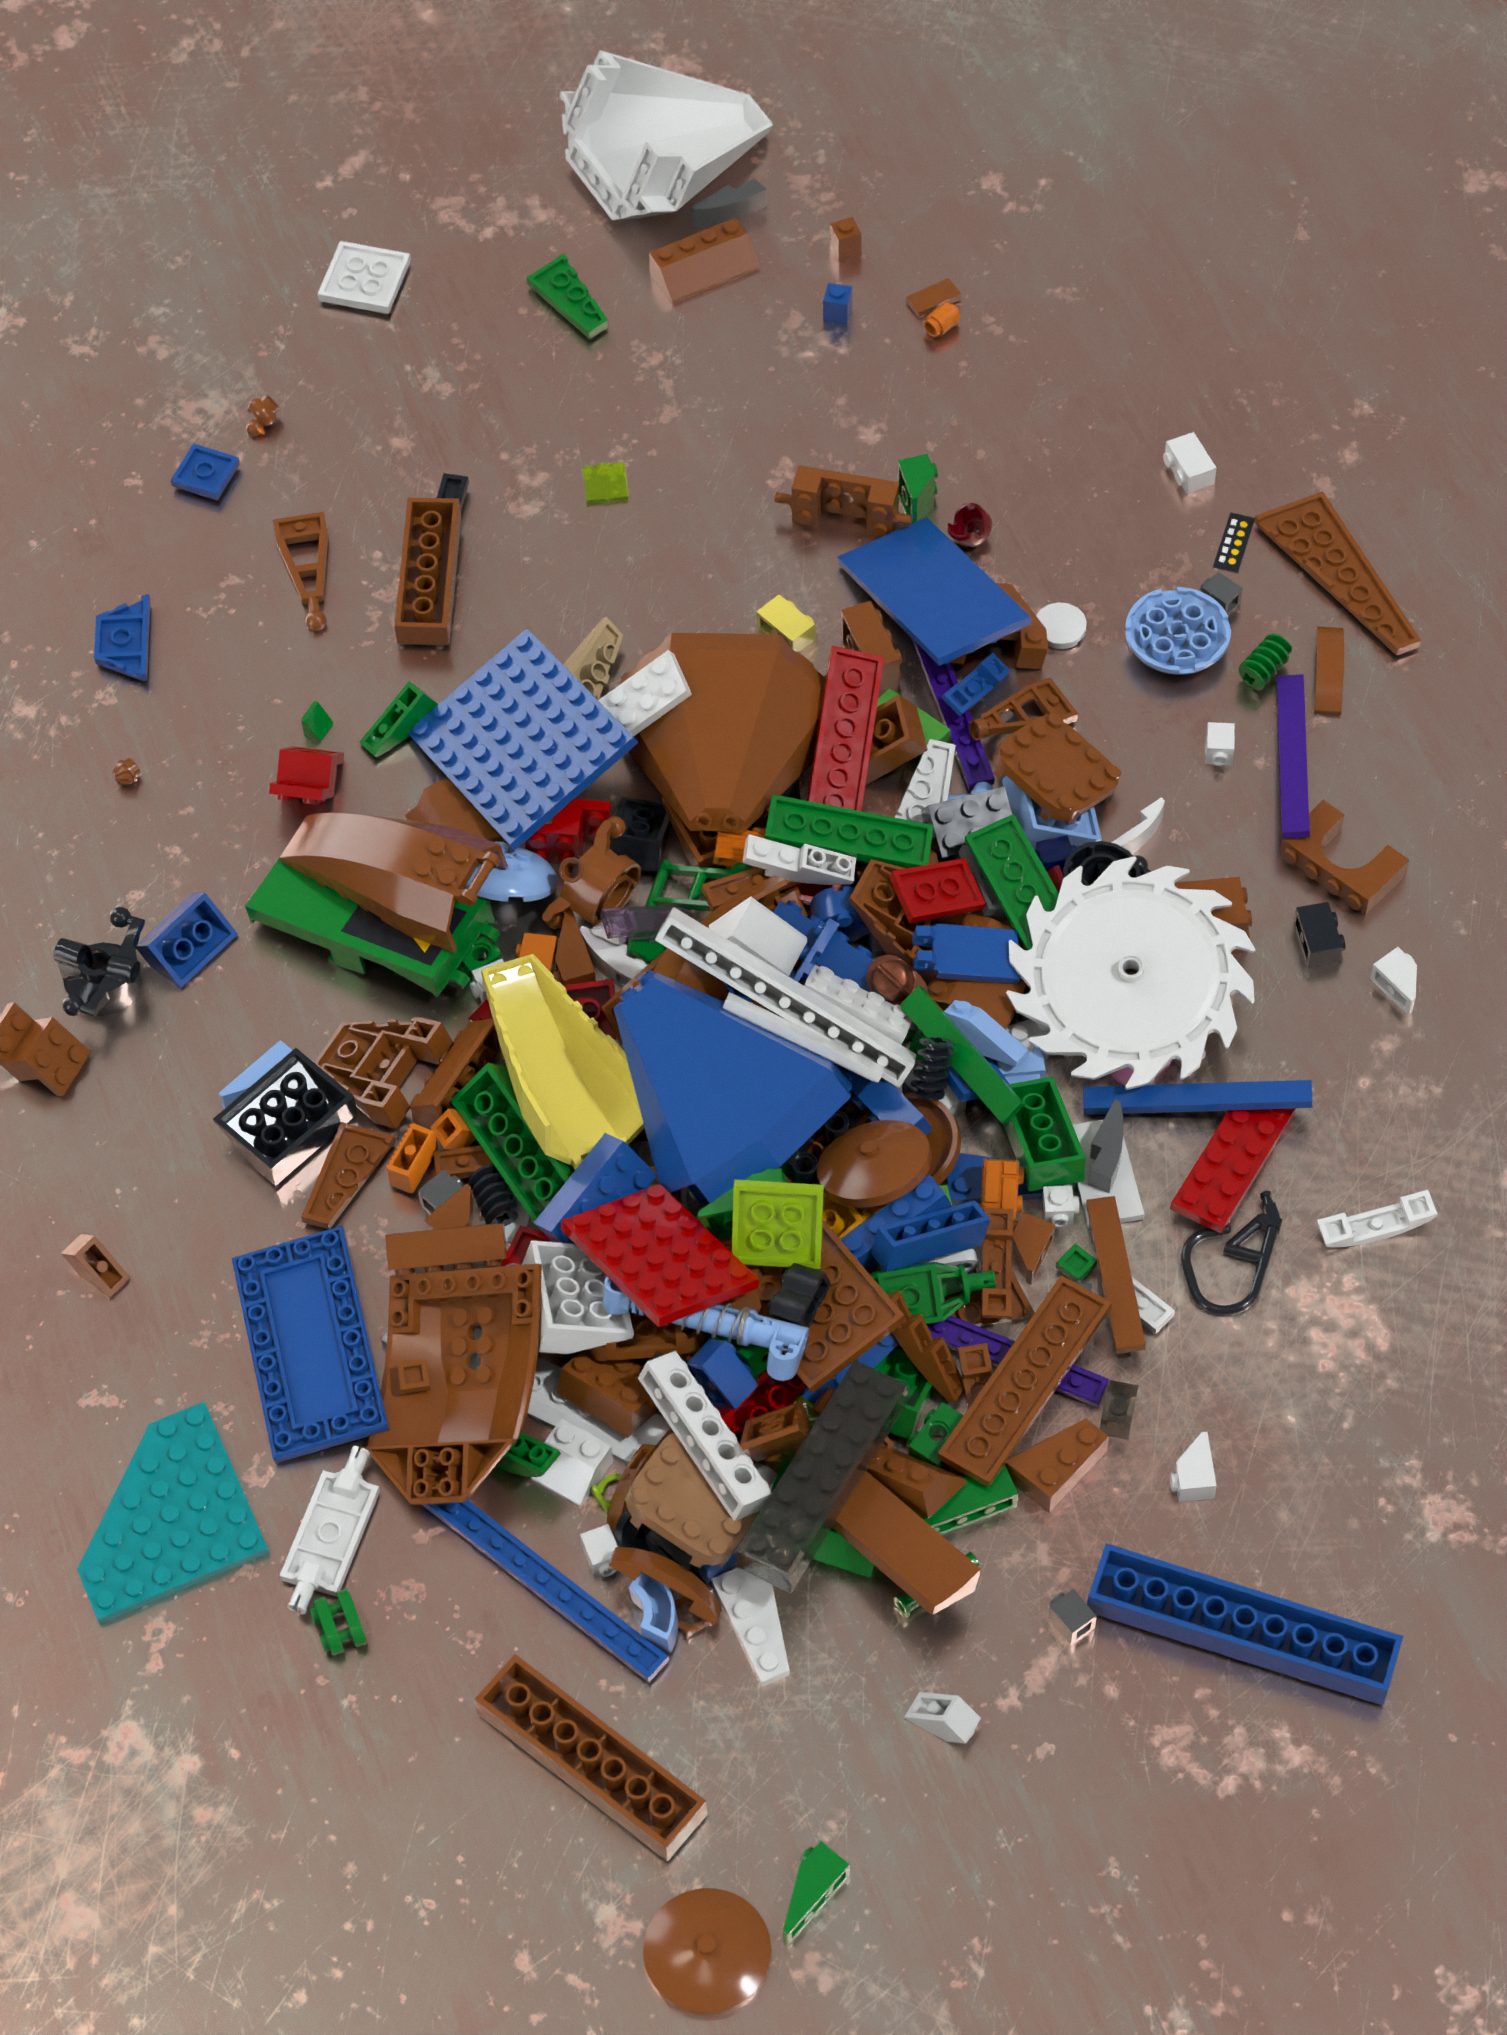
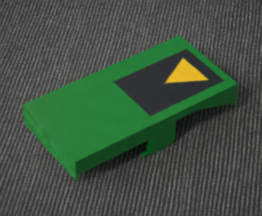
M280 857L245 905L252 924L258 921L330 949L332 956H329L327 960L337 963V966L365 974L366 968L363 962V958L393 970L434 993L437 997L448 982H456L462 989L466 987L470 979L465 973L457 970V968L479 936L489 938L492 943H495L500 936V932L495 927L488 925V923H495L489 899L477 896L478 899L473 906L456 901L449 927L457 947L455 953L404 934L382 921L376 914L363 910L357 903L350 899H344L335 890L328 886L320 885L315 879L309 878L281 862Z

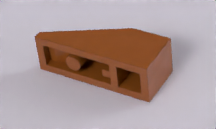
M571 909L564 914L555 957L556 970L552 971L554 979L562 985L596 981L595 970Z

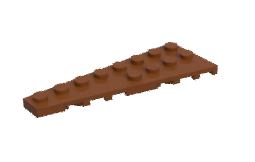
M1324 492L1255 515V524L1392 652L1400 655L1420 647L1421 639Z

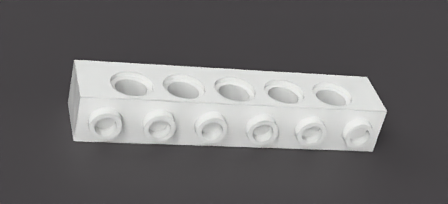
M676 1351L646 1362L638 1377L639 1381L733 1521L763 1510L772 1495L767 1481L762 1479L754 1467L752 1459L742 1451L735 1434L726 1426L718 1409L712 1405L705 1395L703 1387L697 1383L690 1373L686 1362L680 1358Z

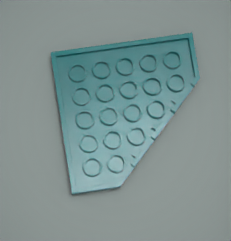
M205 1401L148 1425L77 1568L99 1625L269 1554L266 1542Z

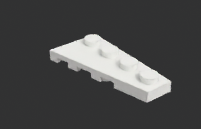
M929 739L926 744L928 750L922 753L894 818L924 823L921 811L926 806L948 800L956 745Z

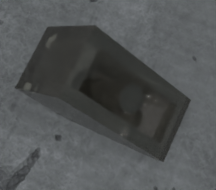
M1109 1380L1100 1424V1430L1109 1437L1129 1440L1139 1385Z

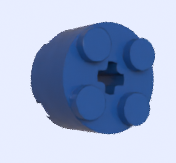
M843 886V891H834V887L823 890L815 895L810 902L811 916L814 915L825 923L829 918L839 923L836 930L850 938L847 942L848 944L870 933L868 927L848 901L855 888Z

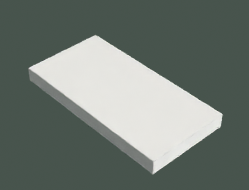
M1104 1119L1073 1124L1086 1157L1084 1181L1076 1183L1088 1229L1091 1228L1086 1200L1115 1196L1120 1223L1143 1220L1145 1215L1124 1137L1120 1165L1110 1193L1088 1185L1090 1169L1095 1162L1094 1159L1090 1158L1091 1143Z

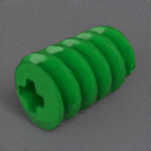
M1268 634L1258 647L1239 665V674L1242 680L1250 688L1261 691L1264 685L1271 680V677H1274L1277 671L1282 669L1283 664L1289 661L1288 654L1292 652L1291 645L1278 634Z

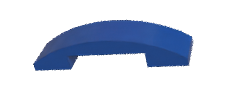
M992 653L941 698L959 716H962L997 686L1011 670Z

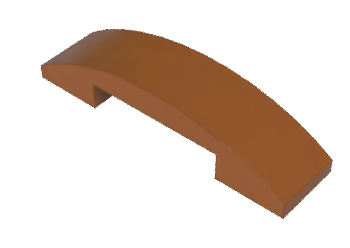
M1317 626L1314 714L1341 715L1344 677L1343 628Z
M984 1208V1212L990 1218V1223L982 1245L981 1272L994 1270L996 1288H983L981 1290V1313L984 1318L1011 1319L1013 1209Z
M987 1343L958 1348L967 1409H969L993 1372Z
M615 1547L609 1562L610 1567L633 1580L637 1579L640 1572L656 1579L691 1599L688 1611L715 1626L719 1618L721 1606L710 1589L697 1576L680 1564L659 1554L637 1548Z

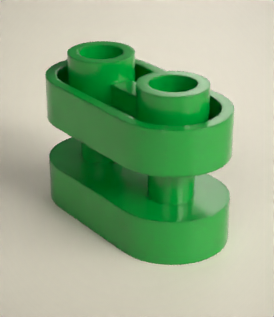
M348 1588L336 1592L339 1601L328 1605L324 1596L313 1600L315 1606L309 1608L315 1626L322 1625L324 1633L320 1634L319 1638L324 1652L331 1651L332 1656L344 1652L342 1643L353 1639L355 1647L367 1644ZM343 1612L348 1628L337 1631L332 1616Z

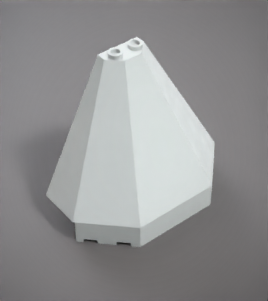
M599 50L594 65H587L577 91H560V100H563L565 103L566 113L562 114L563 133L568 134L569 148L565 149L566 160L611 220H633L677 211L765 137L773 126V123L749 94Z

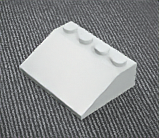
M531 1240L522 1265L542 1264L539 1352L570 1354L606 1345L607 1343L633 1338L634 1332L630 1313L615 1315L603 1308L604 1282L607 1275L576 1244Z

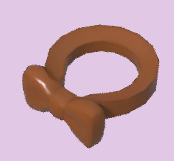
M681 1597L674 1601L676 1610L681 1605L690 1604L691 1599ZM698 1617L699 1621L691 1626L678 1621V1630L683 1632L685 1639H688L695 1632L711 1625V1623Z

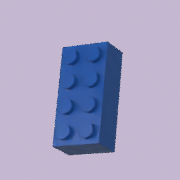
M604 1133L535 1220L534 1224L552 1242L575 1244L561 1230L562 1220L645 1190L654 1181L657 1174L623 1140Z

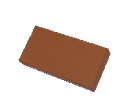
M947 278L907 296L906 303L916 316L921 318L930 314L945 302L953 304L961 300V293L951 280Z

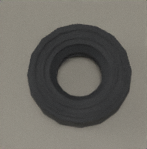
M653 1530L647 1534L645 1540L653 1553L664 1556L687 1570L692 1567L690 1561L693 1557Z

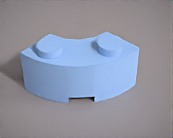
M640 1572L637 1579L631 1583L629 1591L632 1602L641 1608L644 1613L640 1626L642 1635L656 1647L671 1654L678 1634V1616L673 1596L668 1586Z

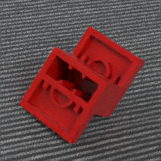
M296 746L280 749L277 781L270 783L269 794L277 795V800L283 801L303 798V803L307 804L324 803L326 799L334 797L337 765L343 763L344 753Z
M573 799L553 817L552 824H544L525 841V849L540 855L549 864L561 865L563 860L567 858L580 859L583 855L585 839L594 841L601 824L612 817L610 801Z

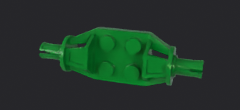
M928 1262L885 1272V1270L875 1271L870 1274L887 1295L889 1292L900 1290L911 1315L921 1313L926 1324L944 1321L963 1304H969L971 1291L982 1290L983 1288H996V1281H994L996 1278L993 1269L968 1274L965 1272L963 1264L953 1266L939 1262ZM961 1291L960 1295L944 1301V1296Z

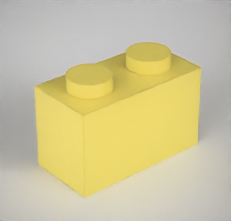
M780 594L756 611L757 628L764 634L781 635L787 641V645L795 652H801L816 640V625L813 619L801 613L793 602L784 599Z

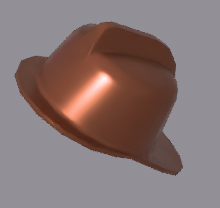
M880 956L867 969L866 980L870 990L880 994L885 1001L893 1005H900L917 986L923 987L928 993L926 983L922 977L897 956Z

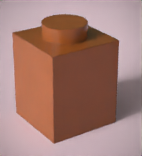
M850 217L830 223V245L838 261L860 255L862 234L854 218Z

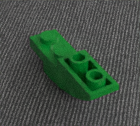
M520 1432L516 1442L495 1467L521 1476L540 1477L546 1473L561 1455V1452Z

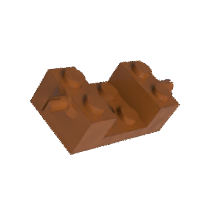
M798 465L791 488L792 493L776 492L774 499L775 503L788 504L792 510V522L817 526L821 510L867 518V535L883 537L894 532L896 523L909 526L912 523V515L899 513V482Z

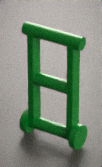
M662 860L646 901L645 909L655 911L656 907H675L676 909L711 911L707 901L699 900L702 884L705 883L706 878L721 879L752 869V867L744 863H735L732 870L672 865L670 861ZM668 875L695 877L687 899L660 897Z

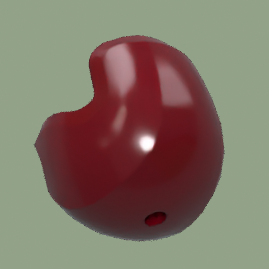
M964 503L955 512L953 525L948 523L947 531L956 543L964 547H977L983 544L989 537L992 530V519L980 505Z

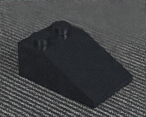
M622 797L615 816L620 817L625 822L626 829L622 836L618 838L610 837L609 849L618 856L626 855L639 864L641 871L657 872L663 858L671 826L666 809L662 803Z

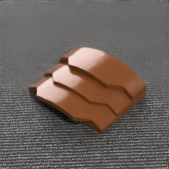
M449 778L424 788L418 805L405 815L406 820L453 827L492 842L504 840Z

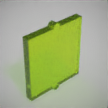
M602 462L601 465L582 466L587 504L600 502L609 504L610 501L628 500L624 462L611 464Z

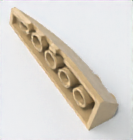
M604 617L563 664L597 700L602 698L600 695L603 686L608 683L610 677L608 672L611 664L615 662L623 638L620 630L607 617Z

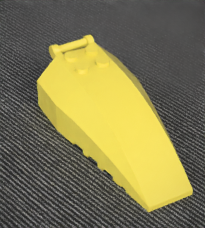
M534 954L481 969L496 1032L522 1116L545 1155L569 1164L576 1170L604 1133L623 1140L629 1145L645 1127L625 1051L610 1035L606 1036L598 1028V1022L594 1018L590 1019L584 1013L582 1005L570 998L566 988L554 979V975Z

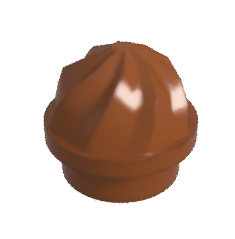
M128 758L125 761L120 760L113 769V776L115 781L122 785L134 784L137 782V778L141 776V771L137 764L131 758Z

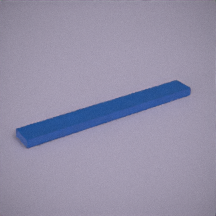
M1312 1080L1145 1085L1126 1090L1125 1086L1084 1087L1083 1089L1084 1115L1107 1114L1115 1099L1120 1101L1122 1114L1313 1108Z

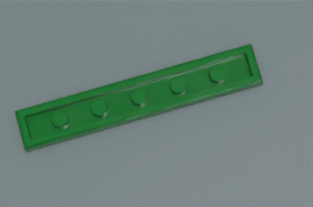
M917 986L900 1004L902 1010L927 1038L939 1037L954 1042L955 1045L952 1047L954 1053L950 1057L952 1060L951 1066L999 1121L1007 1124L1025 1103L925 989Z

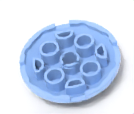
M1177 587L1176 590L1168 591L1158 589L1140 598L1128 613L1125 634L1132 652L1144 664L1160 672L1183 675L1200 672L1215 664L1228 648L1231 629L1226 611L1215 599L1195 589Z
M495 842L501 845L508 867L506 870L498 867L493 868L477 896L508 902L509 897H523L524 902L539 900L555 891L557 885L556 872L544 858L530 850L518 847L514 851L505 842ZM482 864L477 866L464 889L468 888Z

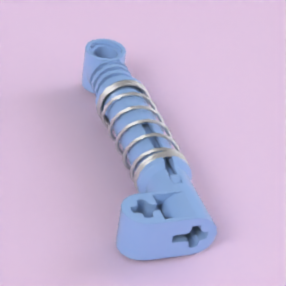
M607 1276L604 1282L603 1308L615 1315L625 1314L632 1309V1313L636 1314L639 1311V1315L643 1316L644 1313ZM731 1303L726 1306L717 1304L671 1322L681 1325V1330L684 1327L696 1329L697 1334L700 1331L711 1333L712 1338H715V1335L727 1337L728 1342L731 1339L737 1340V1344L741 1346L754 1344L769 1348L767 1372L772 1378L782 1381L789 1380L795 1376L809 1334L808 1327L758 1315L756 1310L749 1309L748 1307L738 1310L733 1308Z

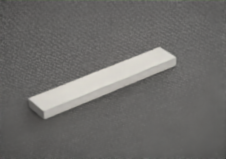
M730 992L725 999L724 1010L875 1083L879 1082L884 1066Z

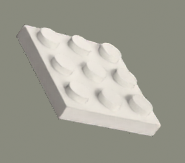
M340 241L319 289L318 300L389 314L410 264V254Z

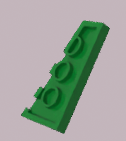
M565 253L526 277L527 285L589 339L609 327L608 319L595 299H592L589 295L588 288L578 278V273L569 264Z

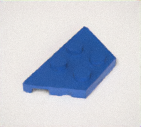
M149 594L141 596L142 601L128 606L125 603L116 607L113 611H106L96 616L95 664L142 681H147L150 623Z

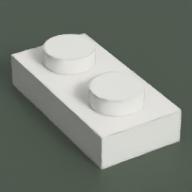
M1132 1277L1141 1324L1156 1335L1174 1317L1175 1310Z

